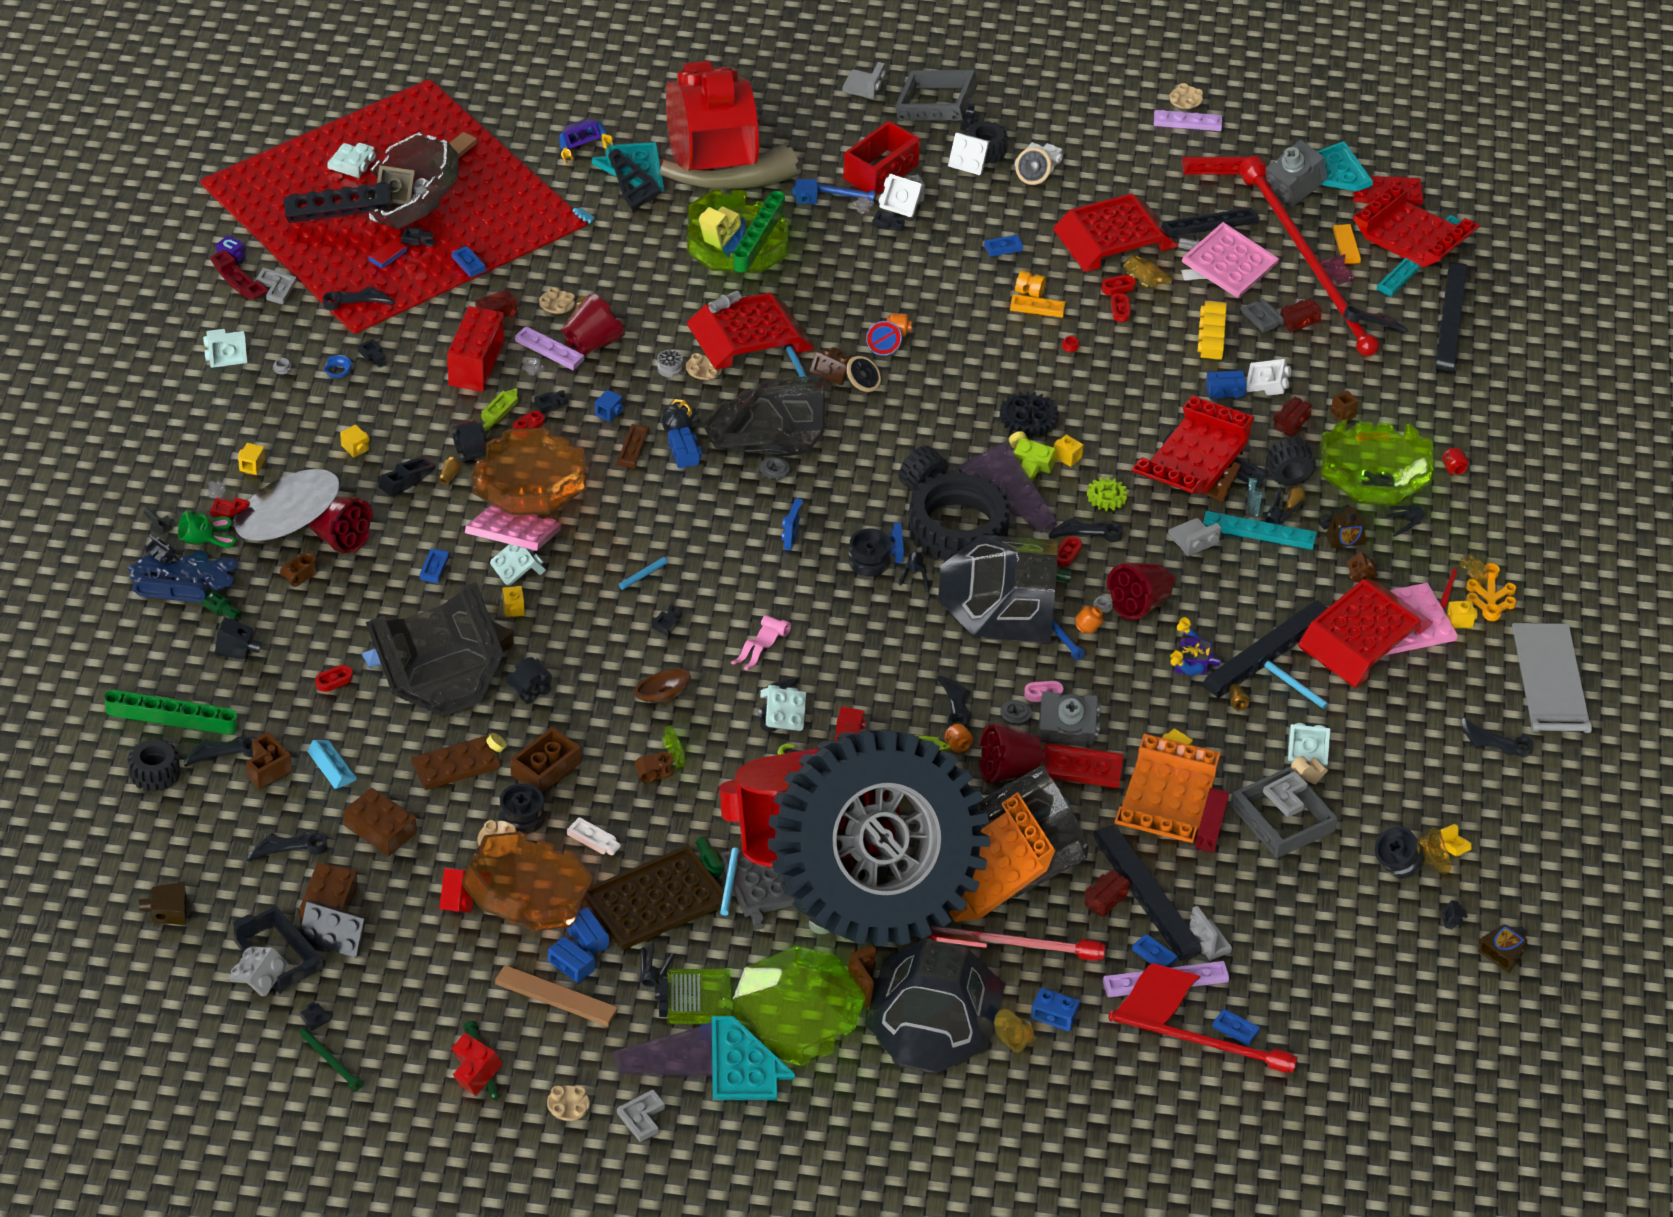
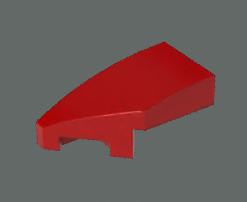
M216 497L211 507L210 515L230 518L250 506V501L234 497L232 502Z

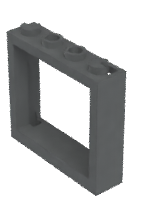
M975 70L911 71L895 106L898 121L963 120L968 104H970L978 85ZM916 88H962L955 104H909Z
M1291 766L1233 792L1230 805L1276 858L1335 832L1338 819L1334 812H1331L1325 805L1324 801L1307 785V789L1296 794V796L1320 823L1284 840L1250 802L1265 796L1263 793L1265 786L1294 772Z

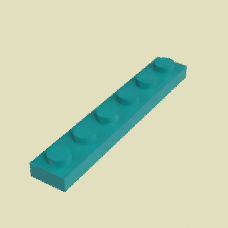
M1206 511L1203 521L1206 527L1217 523L1221 527L1222 533L1313 550L1316 537L1315 531Z

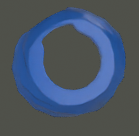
M334 355L327 359V364L323 369L330 377L342 378L349 374L352 368L351 360L346 356ZM340 366L345 371L340 374H333L329 372V369Z

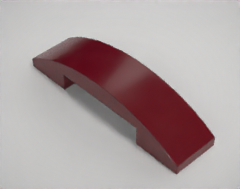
M225 249L210 257L211 262L220 275L244 297L256 300L268 293V289L258 280L253 281L235 264V259Z

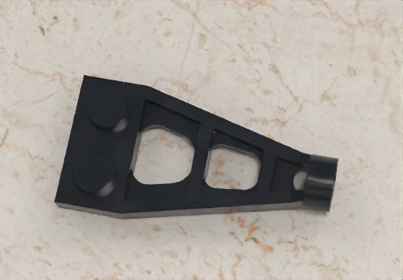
M614 149L609 153L608 158L613 163L622 195L632 211L662 193L654 179L622 154L620 149ZM628 165L633 171L623 176L620 170ZM639 177L643 183L630 190L627 184L628 181Z

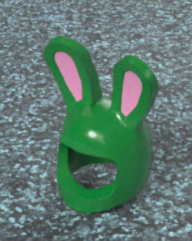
M186 510L182 514L178 524V537L182 542L194 545L211 542L225 548L233 547L236 544L234 537L214 533L228 530L232 523L230 518L218 517L210 519L206 515L193 512L192 510Z

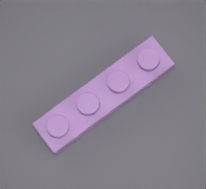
M1155 110L1154 126L1221 131L1222 115Z
M525 326L515 335L516 342L572 370L584 361L583 354Z

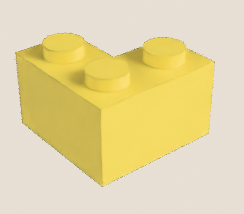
M723 206L718 211L708 207L699 218L704 242L720 249L725 246L742 225L739 214Z

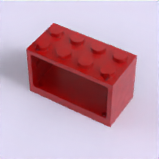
M887 121L844 153L843 180L864 192L876 191V196H878L885 190L884 182L889 177V174L903 177L919 165L920 138ZM887 150L891 152V154L876 165L872 166L869 164Z
M468 306L447 352L449 386L484 392L504 346L503 312Z

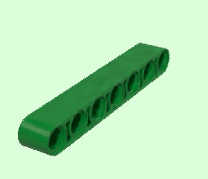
M773 191L768 195L734 250L733 269L735 271L746 272L749 270L785 210V194L783 192Z
M109 690L104 694L105 711L110 716L225 735H232L238 731L237 713L230 708L119 690Z

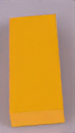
M1351 224L1333 225V232L1342 263H1360L1361 258Z
M1013 294L1010 311L1063 318L1065 301Z

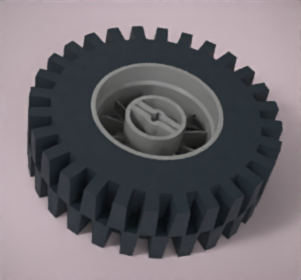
M859 729V733L845 732L837 735L838 740L823 741L816 746L818 752L815 755L805 754L798 761L802 765L798 772L789 771L784 781L790 784L787 791L777 792L774 802L780 805L778 815H770L769 826L776 829L775 838H768L769 849L777 854V860L771 863L774 872L783 877L784 882L779 884L783 892L793 897L795 900L792 903L799 912L810 917L809 920L817 926L865 944V942L876 946H888V942L899 945L911 943V936L925 938L931 935L930 927L933 925L946 926L952 921L947 914L951 910L962 911L968 904L961 898L965 891L976 892L980 883L972 879L975 869L985 870L987 860L979 856L980 847H990V836L981 832V825L989 823L988 814L977 807V803L982 801L983 797L980 790L969 786L968 782L973 779L967 770L957 767L955 764L958 760L952 754L940 751L939 745L907 733L885 729ZM876 789L875 805L863 807L859 796L869 790ZM888 790L889 798L883 801L882 793ZM905 796L916 812L901 819L895 812V809L902 797ZM843 815L849 819L845 834H837L839 822ZM885 816L890 820L894 827V839L892 832L884 829L875 818ZM915 820L916 827L910 831L909 823ZM863 834L866 841L873 844L881 852V856L872 857L868 854L863 844ZM909 837L920 838L919 848L914 859L905 854L909 845ZM848 853L858 861L850 875L840 860L841 857ZM899 860L904 861V867L901 870L897 869ZM889 864L895 879L877 885V867ZM864 869L865 877L859 880L858 874L860 870Z

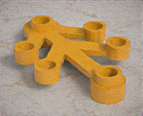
M1493 563L1485 565L1484 576L1487 579V591L1474 579L1468 580L1466 585L1468 591L1477 592L1488 601V604L1484 603L1478 598L1476 593H1469L1466 601H1472L1473 605L1479 607L1482 610L1483 617L1489 621L1500 619L1503 610L1514 609L1516 605V599L1510 597L1516 591L1514 584L1507 583L1504 588L1495 593V579L1499 575L1500 568ZM1506 595L1509 596L1505 598L1504 602L1496 605V601H1498Z

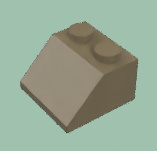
M380 165L377 183L384 182L389 184L392 190V203L410 206L415 171Z

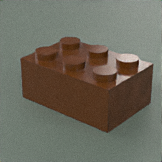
M551 727L510 759L511 776L523 784L535 786L543 793L581 763V747Z
M372 787L344 809L345 827L387 856H390L417 833L416 817Z
M317 863L299 908L300 925H302L305 906L308 900L348 911L358 886L357 870Z

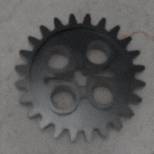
M1027 391L1026 394L1019 392V396L1013 393L1012 398L1007 397V401L1003 400V404L1000 406L999 418H1001V423H1004V428L1009 427V432L1014 430L1016 432L1022 431L1025 434H1029V437L1032 438L1033 434L1039 437L1040 433L1046 435V431L1052 432V428H1056V423H1058L1059 411L1057 410L1058 406L1054 405V401H1049V397L1043 398V394L1037 396L1036 392L1030 394ZM1028 404L1030 405L1031 424L1028 423Z

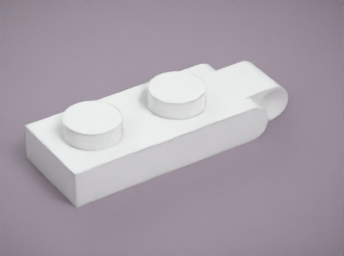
M580 817L567 829L568 836L601 854L608 853L614 855L621 847L613 835Z

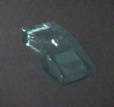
M1249 478L1247 503L1253 517L1258 519L1262 492H1255L1256 479Z

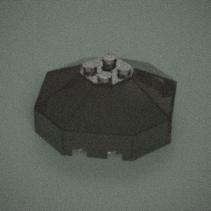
M418 132L390 146L385 151L388 155L383 162L378 160L371 169V172L377 178L380 165L414 170V182L424 178L428 181L425 186L428 191L425 194L418 195L413 190L410 202L404 205L393 203V209L379 211L370 207L369 220L400 229L427 216L433 209L439 206L441 198L458 178L459 154L447 140L439 141L436 137L429 135L425 137L422 133ZM372 195L369 199H374L375 195Z

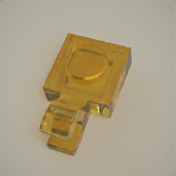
M1471 554L1468 555V561H1465L1463 557L1460 558V566L1470 570L1472 579L1476 580L1480 586L1487 584L1489 570L1479 559L1475 560Z

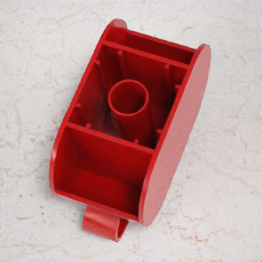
M710 60L684 63L683 71L677 72L678 80L668 81L666 87L667 126L674 162L686 171L757 164L759 155L758 122L750 82L738 76V70H732V67L712 68Z
M818 749L755 759L741 766L736 771L734 780L724 782L719 786L721 817L730 822H740L742 853L747 860L768 867H772L771 862L777 860V854L770 850L768 845V838H775L776 829L769 826L770 815H778L780 805L775 803L774 799L777 792L787 791L790 784L784 781L789 771L798 772L802 768L798 761L805 754L815 755ZM876 789L869 790L859 796L863 807L875 805ZM888 790L882 793L883 801L889 798ZM898 804V806L895 809V812L900 817V810ZM843 815L839 822L837 834H845L849 819ZM885 816L875 818L884 829L892 832L894 839V827L890 820ZM863 834V844L868 854L880 852L873 844L866 841ZM848 853L841 858L852 857V855Z

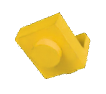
M1453 824L1440 830V847L1454 856H1460L1471 850V842L1458 836V825Z

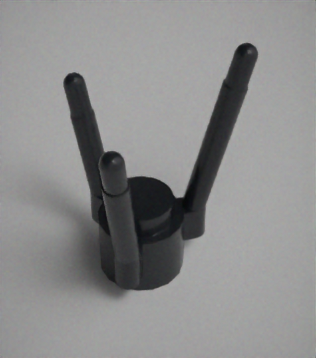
M1279 487L1273 503L1265 516V521L1273 524L1284 523L1292 513L1303 505V502L1300 501L1283 515L1282 509L1277 507L1282 487Z
M1418 504L1413 506H1388V510L1405 511L1384 515L1385 518L1405 515L1406 520L1412 522L1393 534L1395 537L1411 527L1419 525L1420 520L1424 518V511Z
M911 553L908 557V562L905 563L898 584L899 586L902 585L909 569L913 574L921 570L925 590L929 591L923 556L920 553Z
M653 942L650 945L647 967L645 965V948H641L640 981L646 987L657 986L659 978L664 977L675 957V954L672 953L659 974L658 968L652 966L655 946Z

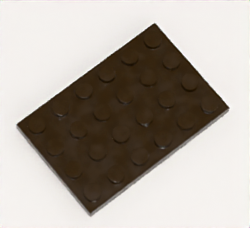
M689 845L582 890L583 898L622 951L721 908L724 894L723 889Z

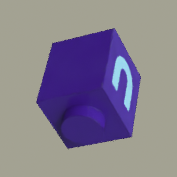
M229 235L216 244L217 253L225 249L235 259V264L245 258L244 243Z

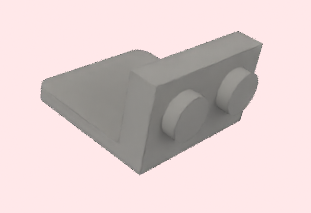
M878 62L872 74L851 70L842 87V91L874 99L877 91L880 90L882 81L886 77L884 63Z
M1195 518L1169 529L1168 535L1187 556H1190L1218 544L1221 527L1217 523L1206 527L1199 519Z
M1198 906L1193 907L1190 917V929L1200 942L1201 953L1205 954L1209 961L1231 953L1232 947L1211 919L1208 920Z
M252 946L244 951L242 959L232 968L228 979L231 982L248 983L260 996H266L277 981V976L282 974L289 963L271 947Z

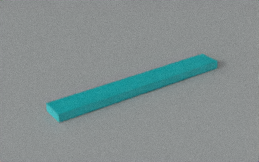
M1452 215L1445 219L1455 225L1462 221ZM1405 258L1377 285V290L1392 297L1422 266Z

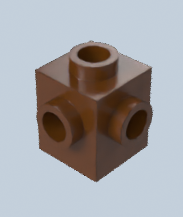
M1348 390L1335 395L1332 400L1331 413L1340 423L1352 420L1356 417L1359 401Z
M1362 551L1347 561L1350 570L1349 576L1354 582L1357 581L1359 583L1363 579L1373 580L1378 576L1376 563Z

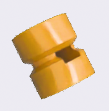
M1021 270L1017 278L1015 292L1024 295L1029 293L1031 297L1041 298L1046 284V277L1037 274L1032 276V273Z

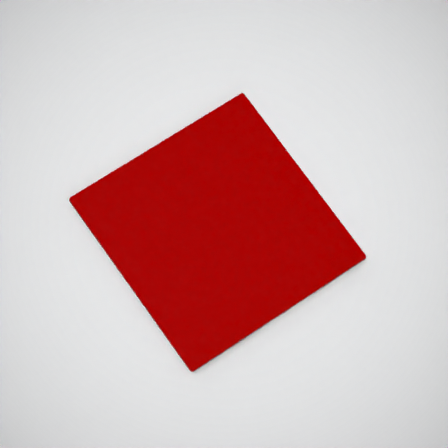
M430 79L200 180L201 185L322 304L323 295L327 292H337L339 290L358 292L367 286L385 293L394 300L393 305L378 302L341 304L336 310H329L353 334L362 332L587 226V221L578 218L579 216L575 215L576 212H573V208ZM462 132L477 138V144L447 169L431 163V158ZM343 143L352 146L363 143L374 147V152H376L375 160L369 164L366 172H363L359 178L328 169L329 160ZM380 165L414 170V182L424 178L430 183V188L425 194L418 195L415 194L414 190L412 191L410 206L393 203V209L294 223H289L285 217L284 197H288L291 194L303 195L312 191L316 193L324 192L327 189L340 190L343 187L355 188L359 185H376ZM372 195L369 199H374L375 195ZM355 197L352 201H357L359 197ZM342 199L337 200L335 204L340 203ZM320 202L318 206H322L324 202ZM303 204L300 208H305L307 204ZM406 226L422 228L424 232L434 233L432 238L434 240L433 247H427L422 242L419 245L402 243L401 237ZM393 239L407 247V252L384 268H380L369 261L371 254ZM468 246L485 265V272L469 277L452 258V252Z

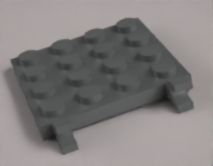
M740 848L733 891L744 916H751L754 929L758 930L763 928L761 922L763 916L761 913L794 906L792 903L795 900L783 892L779 885L784 882L783 877L775 873L773 867L758 865L747 860L742 853V848ZM731 851L720 853L725 863L724 871L726 875Z

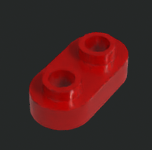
M1131 275L1107 278L1102 281L1101 290L1104 294L1110 296L1115 293L1130 292L1134 290L1136 280Z
M1123 293L1113 294L1110 303L1113 319L1118 322L1128 321L1131 313L1128 296Z
M531 411L515 421L512 425L513 434L516 437L523 438L540 429L544 425L543 413Z
M1072 536L1065 538L1057 548L1058 555H1054V562L1063 567L1071 565L1081 552V540Z
M340 665L322 672L316 676L315 686L319 691L328 692L346 685L353 679L352 669L349 666Z

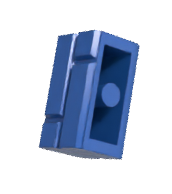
M1207 372L1206 389L1209 399L1245 397L1247 383L1244 378V372Z
M689 427L680 428V430H669L668 443L677 467L684 468L688 465H698L702 452L700 446H696V435L691 433Z
M588 907L580 910L578 913L575 912L568 915L566 931L570 937L573 936L581 949L585 952L589 951L592 954H596L597 951L600 952L609 947V935Z
M564 936L548 949V962L578 984L595 970V957L591 952H585L581 949L575 940L570 941Z

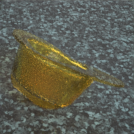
M1433 827L1428 831L1427 835L1420 837L1418 840L1425 849V862L1434 864L1441 874L1446 875L1451 870L1450 858L1441 831Z
M1008 1009L998 1011L994 1021L996 1033L1013 1052L1019 1053L1024 1047L1037 1040L1034 1035L1033 1026L1028 1020L1018 1018Z

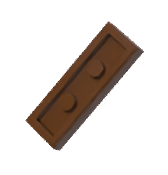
M631 424L617 460L618 466L636 468L649 434V427Z

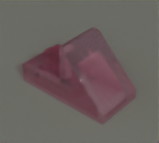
M1345 254L1319 261L1337 285L1352 281L1353 275L1344 265Z

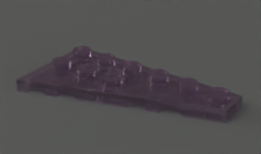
M1006 441L957 467L960 473L962 471L967 472L968 475L976 473L982 479L986 477L990 479L992 485L998 484L1000 492L1004 491L1007 495L1006 500L1010 502L1011 511L1021 516L1025 522L1040 533L1057 525L1056 519Z
M712 1024L613 1051L619 1074L712 1077Z

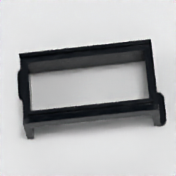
M277 906L255 917L249 914L234 921V942L243 953L247 948L252 947L251 943L247 940L248 938L274 926L304 960L301 965L277 976V981L273 988L279 994L286 987L318 971L322 972L323 957L317 953Z

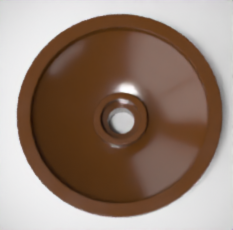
M669 669L645 678L635 687V696L646 702H670L689 685L691 674L686 669Z

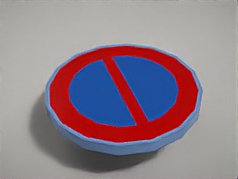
M880 321L869 328L866 342L868 348L874 354L888 356L899 349L902 335L895 324L889 321Z

